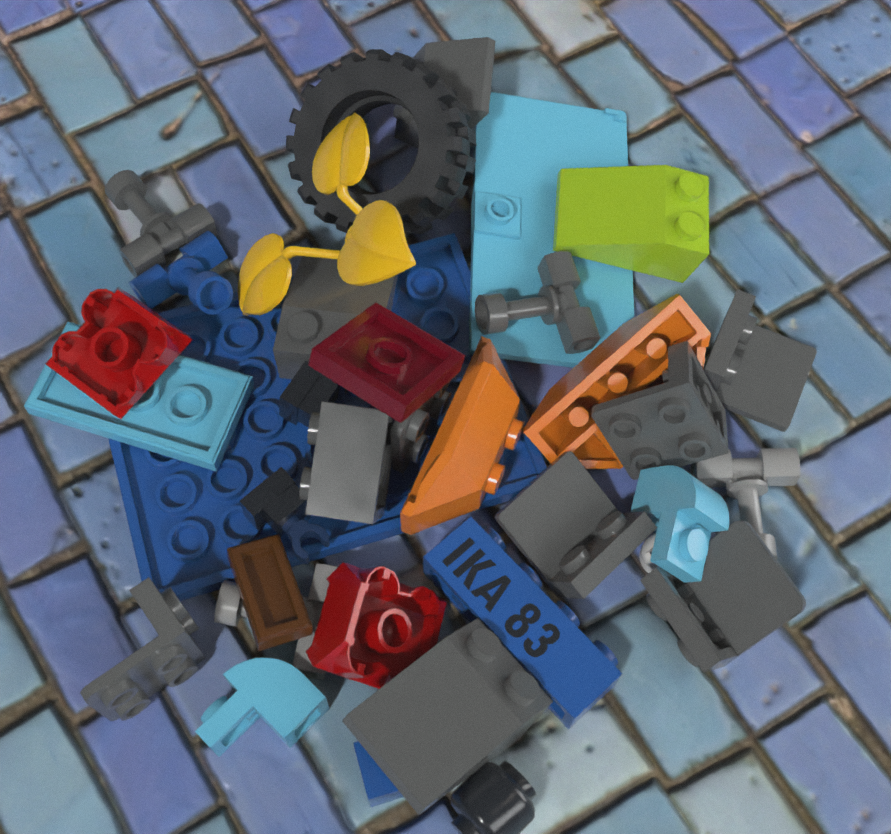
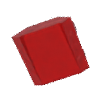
M117 287L113 292L107 289H97L90 292L82 304L81 313L85 322L76 331H68L61 334L53 346L52 357L45 364L114 416L122 419L193 339L121 288Z
M342 562L326 578L329 586L312 645L305 652L315 668L380 689L437 644L447 602L443 598L436 596L434 591L424 586L410 587L400 583L395 572L384 566L362 569Z

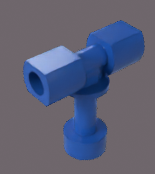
M210 231L204 232L181 247L179 250L183 256L164 269L159 264H155L128 282L139 301L150 309H153L175 293L188 295L192 304L204 313L215 315L225 311L233 299V288L230 282L218 273L210 271L228 259L219 240Z

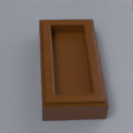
M276 534L227 548V558L258 651L312 635L313 626L280 535Z

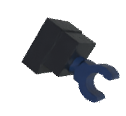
M305 361L280 396L279 415L294 425L300 422L309 427L312 412H320L322 402L335 403L338 398L339 385L308 366L309 363Z
M280 467L242 498L240 504L244 516L257 530L268 523L280 535V538L286 533L292 541L295 557L298 561L307 565L310 561L308 553L301 547L303 541L313 537L320 540L324 547H329V535L320 525L309 524L303 519L307 516L305 514L307 500L300 499V489L288 473Z

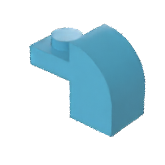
M666 465L641 469L631 512L645 511L657 527L654 531L656 537L650 561L684 583L701 582L711 532L729 530V511L726 502L717 492L678 466Z
M254 658L233 666L223 674L235 693L229 699L226 696H222L213 702L201 716L200 720L203 724L195 732L220 757L261 718L291 748L330 707L323 693L293 665L274 658Z

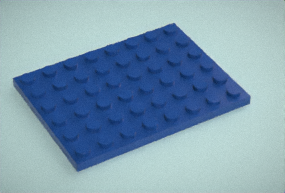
M455 233L408 245L416 265L398 274L392 306L393 313L465 355L460 372L450 380L447 391L452 393L449 406L473 356L469 355L471 272ZM238 292L233 293L231 304L225 311L219 314H206L193 304L157 313L193 339L180 355L253 376L255 385L217 472L109 439L141 581L149 577L160 592L171 587L180 601L219 590L224 580L235 582L227 558V548L277 534L268 523L257 530L244 516L240 500L280 467L288 473L300 489L304 467H312L315 445H309L307 442L308 427L300 422L294 425L279 415V399L291 382V379L279 378L273 347L282 306L287 293L274 309L263 315H243L239 306ZM501 359L503 366L516 390V387L512 380L505 359ZM339 386L338 398L335 403L375 408L342 386ZM520 400L517 419L524 421L525 426L528 418ZM448 408L440 421L433 419L425 433L429 435V441L420 461L417 464L410 461L403 474L393 470L391 466L385 515L374 524L307 515L303 518L309 524L313 523L323 527L328 533L330 541L329 547H324L320 540L313 537L303 541L301 547L308 553L310 562L404 533L401 531L400 512ZM523 431L514 451L505 448L499 463L506 467L495 495L486 492L480 508L475 511L511 501L547 468L542 453ZM285 533L281 537V541L291 567L303 564L295 557L292 541Z

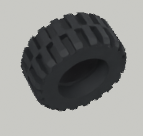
M369 49L366 52V58L355 52L342 56L340 59L342 67L337 69L328 64L318 72L321 81L316 86L307 83L300 93V96L305 99L301 110L299 111L295 108L292 110L289 122L296 124L294 136H286V151L294 153L295 161L288 164L291 179L302 181L303 185L298 187L297 192L305 204L315 206L314 214L325 223L336 225L337 230L347 233L357 215L338 198L337 190L330 195H325L316 189L312 178L315 154L330 131L346 117L353 115V113L363 118L373 109L386 104L402 106L412 114L419 136L418 153L410 172L398 185L382 193L369 192L358 184L348 186V192L362 208L378 200L391 203L396 207L401 216L406 239H408V235L411 233L421 235L432 229L431 222L435 219L444 221L453 212V209L449 206L455 197L462 199L468 189L462 183L466 172L474 173L476 159L470 157V147L477 145L475 131L469 128L467 121L471 118L466 105L457 98L458 92L447 81L426 65L417 62L408 55L399 52L390 55L383 49Z

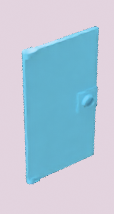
M491 92L489 113L474 126L477 145L474 146L473 158L476 159L473 173L471 201L469 355L474 354L481 336L491 339L500 359L574 368L623 323L634 318L632 270L572 256L581 280L575 290L580 307H590L600 335V339L593 349L581 353L567 354L556 324L546 325L541 316L508 321V327L505 332L484 335L480 332L476 322L475 301L478 295L497 292L503 295L505 301L538 297L539 290L543 284L537 267L545 255L555 252L553 251L557 174L560 169L628 166L627 115L621 110L609 108L599 110Z

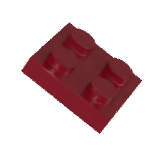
M375 302L314 346L308 366L371 404L379 411L402 423L460 372L465 355Z

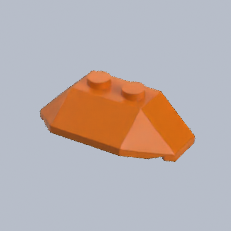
M679 294L668 298L623 323L554 384L522 429L523 433L550 463H553L562 453L570 451L574 453L585 469H621L623 465L592 418V407L663 384L662 372L668 369V347L684 341L689 342L704 370L706 347L709 346L711 337L710 331Z
M481 336L408 498L402 507L400 521L401 531L412 535L480 508L486 492L495 495L506 467L499 463L505 448L514 451L522 433L524 421L517 419L520 399L491 339Z

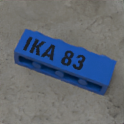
M470 516L423 556V573L469 623L479 618L499 638L503 646L535 678L538 685L552 699L553 703L548 708L569 730L616 685L622 675L616 667L619 664L618 660L604 643L599 640L592 642L578 628L580 625L578 617L565 603L559 600L554 603L542 591V581L530 566L524 562H521L519 565L516 564L504 551L506 545L489 525L481 527Z

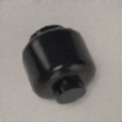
M503 761L500 765L486 762L452 792L450 800L458 816L451 822V825L458 834H520L535 817V807L532 799L536 796V792L526 778L507 761Z

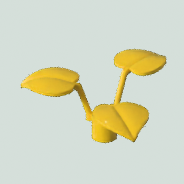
M353 113V115L346 117L330 131L320 144L312 166V178L316 189L325 195H330L337 190L338 198L357 215L353 225L346 233L345 244L341 250L288 246L284 249L283 238L278 234L271 233L259 239L245 256L239 273L238 301L243 315L266 314L283 300L292 277V267L289 259L295 256L337 259V269L341 279L354 286H365L387 280L416 265L406 241L401 216L396 207L387 201L378 200L362 208L349 195L348 186L357 184L363 178L370 156L369 135L365 121L360 115Z

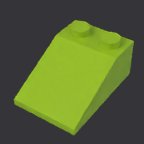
M669 165L560 169L557 174L553 251L571 252L572 256L684 283L709 255V176Z

